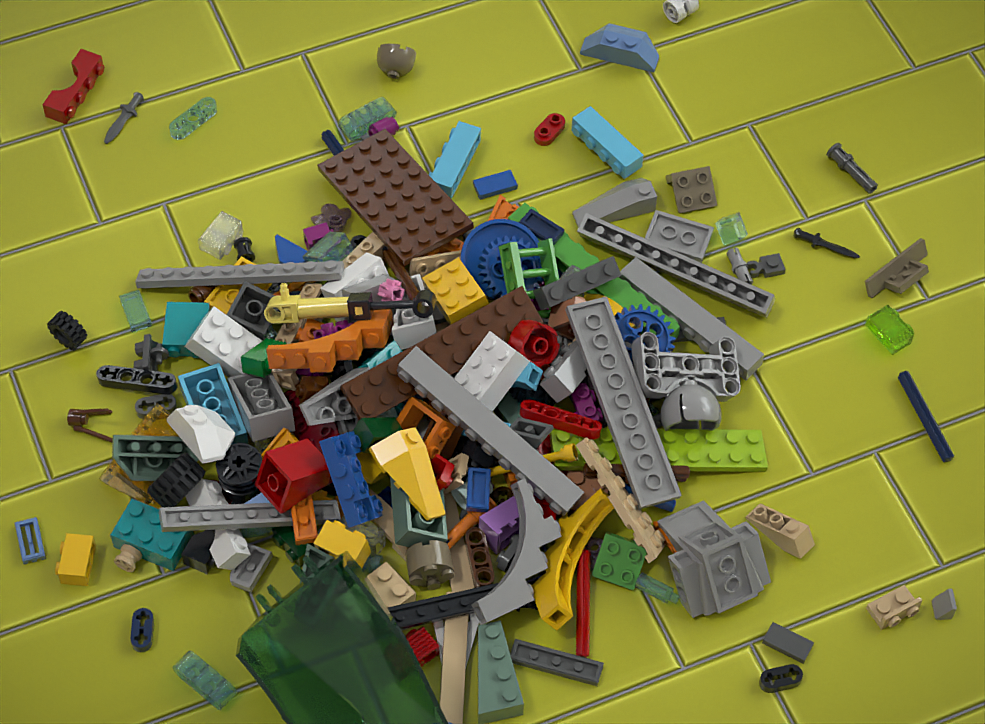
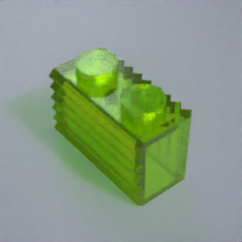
M889 305L882 307L867 318L865 326L892 355L911 344L914 337L912 327L903 322L899 313L895 309L890 308Z

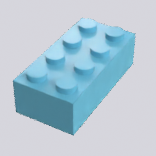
M220 363L178 376L180 390L186 405H199L217 412L235 432L231 445L237 443L249 444L247 431Z

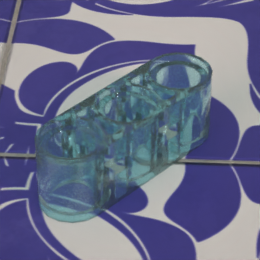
M380 97L342 117L338 122V127L350 141H354L368 133L371 124L385 117L395 118L397 112L386 98Z
M190 650L172 667L174 672L218 710H221L237 694L236 689L230 682Z

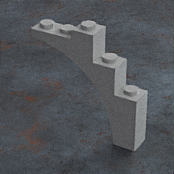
M525 478L511 485L519 514V539L515 556L499 584L486 596L471 604L480 625L535 600L533 597L534 591L531 585L526 583L525 579L548 568L547 558L540 551L539 547L561 537L559 523L552 516L546 519L543 518V509L539 503H536L533 496V488L530 483L526 482Z

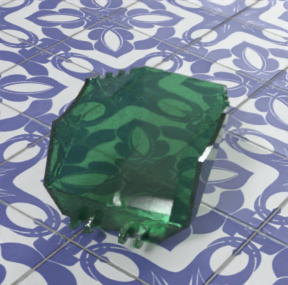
M348 551L328 560L320 568L317 567L309 556L303 557L305 565L313 573L307 577L296 564L292 566V570L302 582L284 597L270 584L267 587L268 592L277 601L272 607L263 595L259 593L256 596L257 601L266 611L238 639L236 657L267 694L286 724H449L410 643L363 569Z

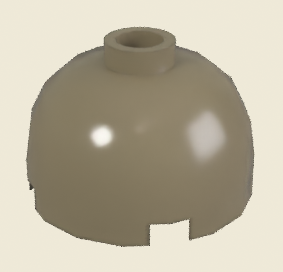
M389 43L380 45V48L378 47L377 63L379 68L388 74V77L396 79L412 70L416 59L415 50L407 46L406 50L400 49L399 44Z

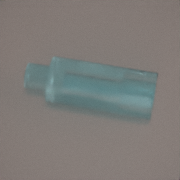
M644 573L639 575L634 586L665 603L671 601L676 604L680 598L679 595L673 593L674 588Z

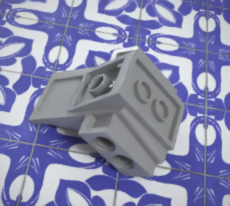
M704 500L657 521L658 526L665 532L677 551L668 556L681 604L692 618L700 614L721 613L758 596V592L764 590V585L771 582L759 534L747 521L730 528Z

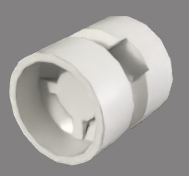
M666 0L663 3V11L673 23L680 22L687 15H691L699 9L698 0Z

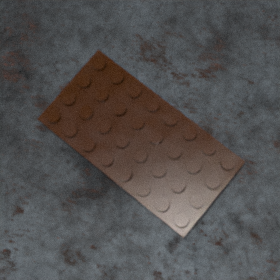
M386 129L317 165L318 171L404 267L410 264L413 258L423 257L474 228L470 218Z

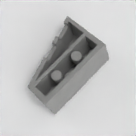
M577 340L570 345L564 344L558 351L559 355L550 363L552 366L543 373L544 378L540 385L557 403L570 395L586 376L584 372L587 368Z

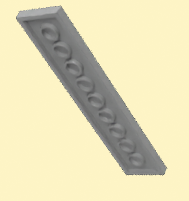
M607 296L567 306L565 311L633 495L638 503V508L643 509L679 499L682 496Z

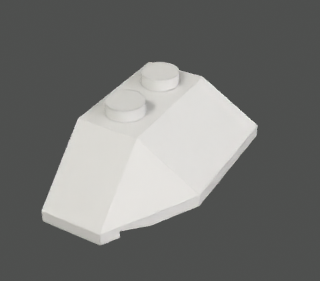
M186 405L183 408L175 409L167 418L168 424L202 464L224 459L226 451L235 437V432L217 412L199 405Z

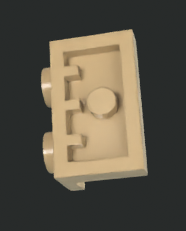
M903 585L867 604L866 609L882 630L888 626L890 628L896 626L906 616L910 618L920 611L919 607L922 600L920 597L915 599L907 587Z

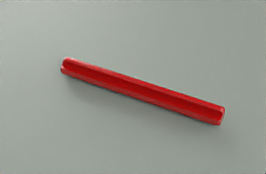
M583 549L577 562L576 655L587 658L590 650V551Z

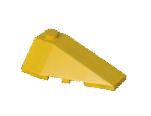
M416 427L397 431L369 448L379 469L383 473L387 472L395 481L393 484L397 489L400 487L409 496L410 503L427 521L445 516V509L426 445Z

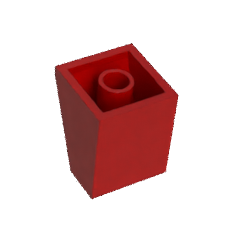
M307 438L266 451L254 485L277 511L282 514L327 485L331 475L324 455Z

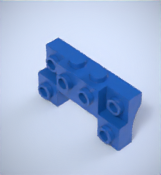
M354 431L319 441L348 528L383 516L382 503L377 499L376 495H369V488L364 480L361 464L356 457V454L361 452V442Z

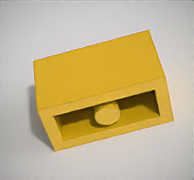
M66 533L65 542L62 541L60 545L61 560L60 562L57 561L55 574L58 575L61 584L88 586L96 550L93 536Z

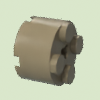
M431 540L429 545L422 546V542L414 544L406 551V564L411 585L435 590L440 587V584L454 578L452 558L447 543Z

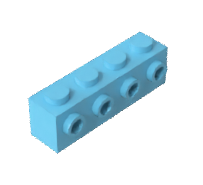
M591 106L572 118L573 134L581 138L589 149L596 152L603 162L612 167L616 174L625 179L642 168L644 155Z
M461 121L458 122L456 128L451 129L449 141L444 143L442 155L437 157L434 165L435 169L429 173V176L451 199L481 141V128Z

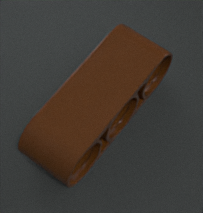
M478 527L470 528L465 535V547L474 588L494 584V571L486 535ZM477 539V540H479L480 542H478V543H473V542H471V540ZM482 559L484 562L477 563L475 560ZM486 579L489 582L481 583L479 580Z

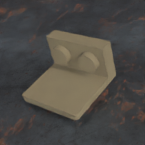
M710 166L666 175L667 184L672 183L678 213L717 206Z

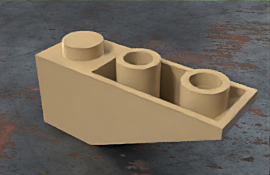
M761 503L746 516V519L782 550L800 559L815 545L808 525Z

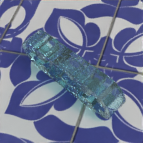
M211 97L202 98L173 120L169 125L171 137L177 140L184 139L217 113L216 101ZM193 115L199 117L196 121L188 120Z

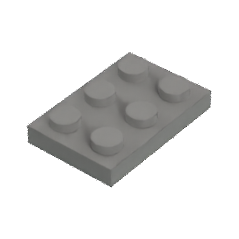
M655 210L645 239L702 263L714 227Z

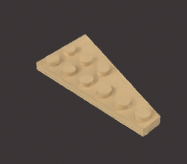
M584 438L576 445L588 466L593 471L596 470L598 472L597 480L601 487L609 490L610 496L608 498L625 526L628 529L634 530V540L638 546L645 548L648 553L645 558L650 563L657 558L665 547L664 536L659 530L655 531L651 525L652 520L646 512L642 513L638 508L634 495H629L625 490L624 481L620 476L614 475L610 462L605 457L602 458L598 453L599 448L592 439Z

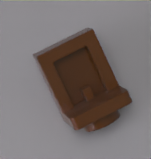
M302 376L300 383L297 384L295 394L299 398L300 404L328 386V379L324 376Z

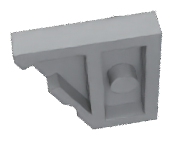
M247 543L251 555L235 569L231 570L230 582L232 586L252 592L271 561L273 554L271 551Z

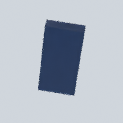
M530 209L519 221L520 224L531 230L541 241L552 238L553 245L556 244L565 229L533 209Z

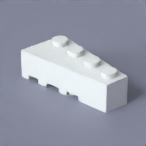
M420 274L410 276L418 291L425 290ZM404 291L403 300H409ZM426 302L422 303L423 306H429ZM396 309L392 333L394 340L401 350L410 348L437 333L433 315L428 318H419L413 313L412 309Z

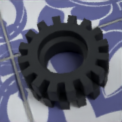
M59 311L47 323V328L54 335V338L58 339L61 345L64 344V347L70 350H76L88 336L86 330L82 329V324H79V321L77 319L74 320L73 316L68 315L67 312Z

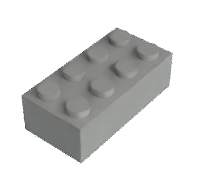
M272 372L265 378L249 374L227 378L243 424L253 442L277 436L283 427L289 429L290 432L295 431L292 407Z

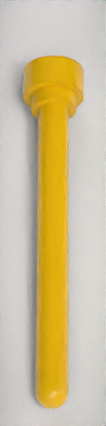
M572 443L564 445V448H561L560 451L542 456L549 462L558 460L573 462L578 460V451L575 444ZM501 465L489 468L491 469L490 477L512 472L510 469L505 470Z

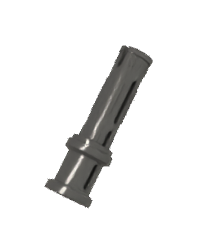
M840 143L834 144L826 155L838 163L840 169H845L869 194L873 193L877 189L878 184L856 164L851 154H848L841 148L842 145Z

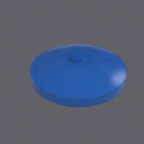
M494 219L480 224L467 236L461 250L460 260L482 289L487 299L495 301L499 299L500 295L497 294L492 297L493 290L486 291L488 284H481L482 280L485 279L484 276H478L483 270L477 267L482 262L479 260V257L483 254V249L485 247L488 248L487 245L491 241L494 243V240L498 237L502 241L505 235H507L509 240L514 235L517 242L523 238L524 245L531 242L529 248H538L537 243L539 241L533 232L526 226L513 220ZM522 264L523 269L528 270V267ZM494 267L495 272L501 275L500 270Z

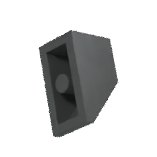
M520 417L510 426L513 431L535 450L554 429L553 425Z

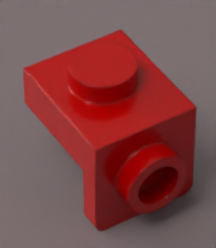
M436 454L430 462L436 475L435 479L440 492L442 488L446 490L451 484L453 478L450 476L455 465L439 454Z

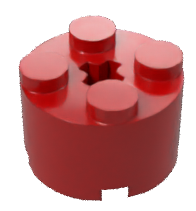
M521 320L513 329L507 343L538 367L550 364L556 358L559 351L557 332L552 327L535 320Z

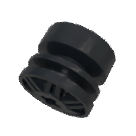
M243 443L232 444L226 451L224 459L216 461L215 465L222 493L226 498L234 502H247L261 493L254 485L262 463L261 454L255 447Z

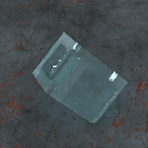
M740 212L723 217L715 223L723 245L740 241L748 235Z

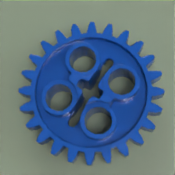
M505 235L502 241L499 237L494 240V243L491 241L487 245L488 248L485 247L482 251L483 254L479 257V260L482 262L477 267L483 270L478 276H484L485 279L482 280L481 284H488L486 291L492 289V297L497 294L500 297L507 294L499 246L509 242H517L514 235L510 240ZM521 238L517 242L518 249L529 248L531 242L524 245L523 238ZM540 256L520 258L521 267L524 264L528 269L541 268V262H538ZM494 267L500 270L501 275L495 272ZM541 277L526 278V281L524 279L526 291L540 288L539 284L544 279Z
M640 304L636 310L631 305L629 311L624 307L621 313L617 312L614 316L624 342L632 345L633 341L642 332L643 322H645L646 326L643 333L650 332L649 329L656 332L659 352H670L675 348L672 343L676 338L670 336L674 329L667 328L671 322L664 323L665 315L658 317V310L652 313L650 312V306L643 310L642 304ZM629 323H633L637 329L632 328ZM626 346L627 352L633 365L632 348Z

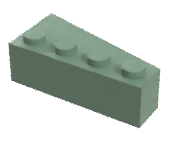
M501 620L478 625V724L523 715L524 702Z

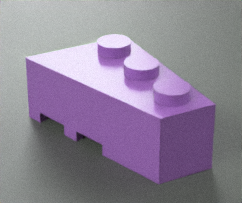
M514 496L479 517V528L484 531L488 547L496 555L509 546V542L514 534H519V514Z

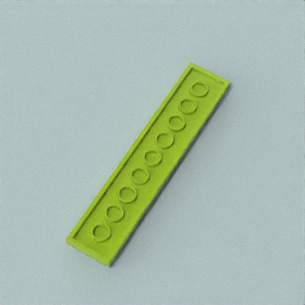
M554 428L549 434L551 453L560 451L567 444L574 443L576 446L584 438ZM602 428L600 437L593 440L599 448L598 453L602 458L605 457L610 464H622L609 428ZM657 429L670 465L689 466L690 471L766 472L768 469L761 430L669 429L665 431V429ZM577 448V461L567 462L558 460L554 461L553 465L560 471H583L586 461Z

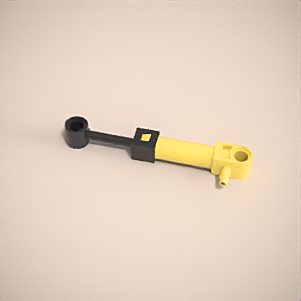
M281 283V296H273L264 310V316L268 322L273 324L299 323L301 319L349 317L350 321L371 320L374 310L412 309L413 313L419 318H428L434 311L437 298L430 290L419 291L413 300L373 302L371 292L350 293L349 297L301 298V295H289L287 284ZM420 302H426L429 306H423ZM273 308H278L281 312H277Z

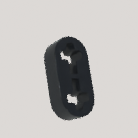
M794 664L767 669L761 674L759 686L767 693L795 688L801 683L803 671ZM789 672H791L792 675H797L795 680H792L791 677H788ZM767 677H770L771 680H775L773 685H770L769 682H766Z

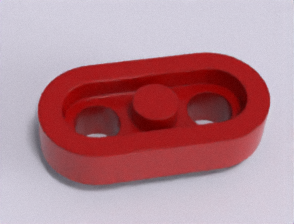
M558 113L549 114L535 129L534 141L540 146L550 145L564 130L565 118Z

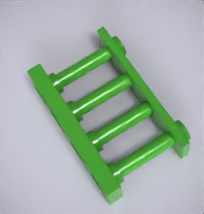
M552 238L538 242V248L518 249L517 242H509L499 246L507 294L520 286H523L526 291L524 278L543 277L545 285L559 280ZM540 256L542 268L522 270L520 258ZM533 290L526 291L530 299H535ZM549 307V310L537 312L541 318H549L551 307Z

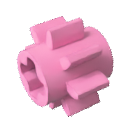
M387 278L386 282L380 284L378 295L383 297L381 301L403 300L405 289L400 287L402 282Z

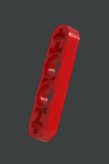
M524 400L521 402L519 414L524 419L550 424L555 429L592 440L598 439L601 435L602 424L597 420L534 400Z

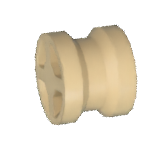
M124 544L120 549V555L115 557L114 563L127 572H133L136 568L135 563L142 558V553L135 547Z

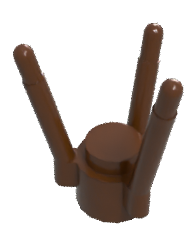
M108 408L69 410L67 422L69 426H74V431L83 432L113 443V438L83 427V425L88 424L89 415L112 414V410Z

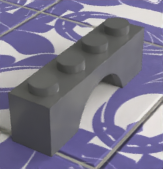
M614 256L535 289L533 293L540 310H543L622 275Z

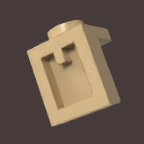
M272 369L274 378L280 387L295 391L297 384L300 383L296 374L297 369Z

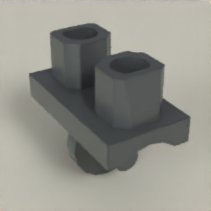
M151 334L144 335V341L135 343L136 354L139 357L143 356V358L135 360L133 368L158 371V365L162 364V360H166L169 357V351L163 348L161 343L153 341Z

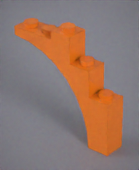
M374 310L371 320H358L345 329L318 339L284 345H268L266 350L269 369L310 368V372H332L337 360H359L363 348H385L392 331V326H394L392 310Z

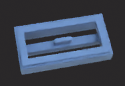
M37 517L15 522L23 564H28V561L31 560L36 562L39 558L41 560L46 559ZM30 524L34 525L39 548L38 553H35ZM22 526H25L30 555H26L21 532Z

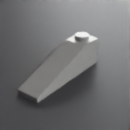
M638 178L617 185L572 212L578 228L586 213L609 223L655 211L657 195L651 181Z
M370 367L351 370L299 405L307 425L357 418L340 386L370 370Z

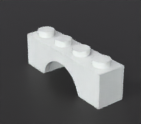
M201 479L185 496L190 506L229 505L217 481ZM239 528L215 530V538L209 550L218 568L233 570L251 555L247 542Z

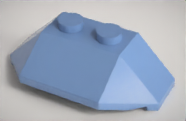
M610 23L587 36L580 50V55L653 73L659 60V54L646 32Z

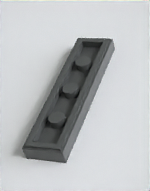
M515 639L510 654L513 664L597 687L604 665L603 662Z

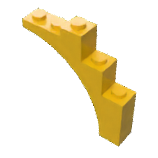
M601 488L572 515L566 514L557 521L561 528V537L556 539V543L544 553L548 566L545 569L546 573L531 585L541 619L556 631L573 617L570 590L573 574L580 555L593 532L614 509L608 498L610 495Z

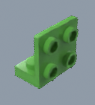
M607 531L592 576L634 590L647 551L645 548L638 546L634 540Z

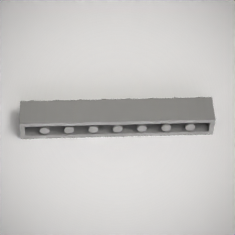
M637 257L620 271L622 275L619 276L620 279L626 280L635 291L644 294L650 303L659 306L669 318H674L678 322L680 329L683 330V335L687 339L696 342L704 352H709L710 346L722 337L727 336L733 339L736 345L739 377L745 381L762 365L764 354Z

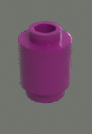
M385 117L371 124L368 134L372 136L386 129L393 136L399 130V126L393 117Z

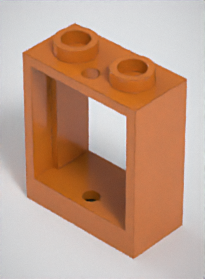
M412 396L408 399L396 420L403 430L417 427L424 413L436 421L435 426L424 442L429 459L431 460L436 454L440 455L441 450L456 426L426 402Z

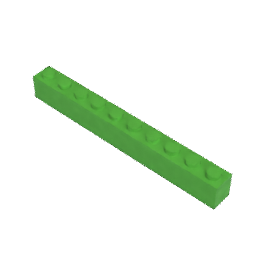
M524 203L508 217V220L519 223L530 209L538 211L536 208ZM566 232L554 245L557 269L566 276L599 262V259L586 252L581 244L571 240ZM617 277L586 291L588 294L607 296L623 308L625 307L628 311L631 305L636 310L640 304H642L643 310L650 306V312L653 313L655 310H658V317L665 315L664 323L671 322L667 328L674 329V332L670 336L675 338L679 336L680 326L678 322L664 314L659 306L650 303L644 294L635 291L626 280ZM643 322V330L640 333L641 335L643 334V331L646 326L645 322ZM649 329L650 332H652L653 334L657 335L654 330Z

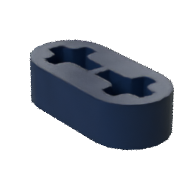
M139 608L132 616L130 639L134 650L146 652L153 643L154 618L149 609ZM142 616L147 618L144 622V627H141L140 623ZM144 634L145 640L143 644H138L140 635Z

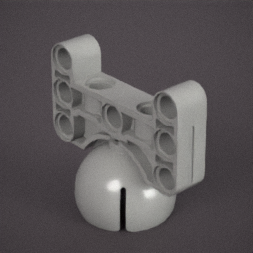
M645 332L635 339L631 347L633 368L645 398L661 399L665 397L661 408V422L665 431L669 429H700L699 420H701V429L714 430L718 428L721 422V407L718 401L726 402L740 392L737 352L733 339L727 336L722 337L710 346L709 355L659 352L658 339L652 332Z

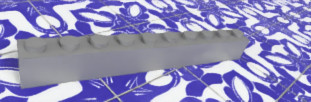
M588 213L585 214L577 230L580 237L632 260L637 257L647 266L762 317H768L775 302L774 294Z
M417 346L398 364V376L404 382H410L420 396H426L431 400L432 406L437 411H443L447 414L449 421L453 425L463 428L469 439L478 441L482 445L483 451L490 456L494 455L499 460L498 463L505 470L510 469L516 475L515 478L518 481L525 478L526 482L532 486L534 495L538 499H544L550 504L549 508L554 513L565 516L584 494L583 490Z

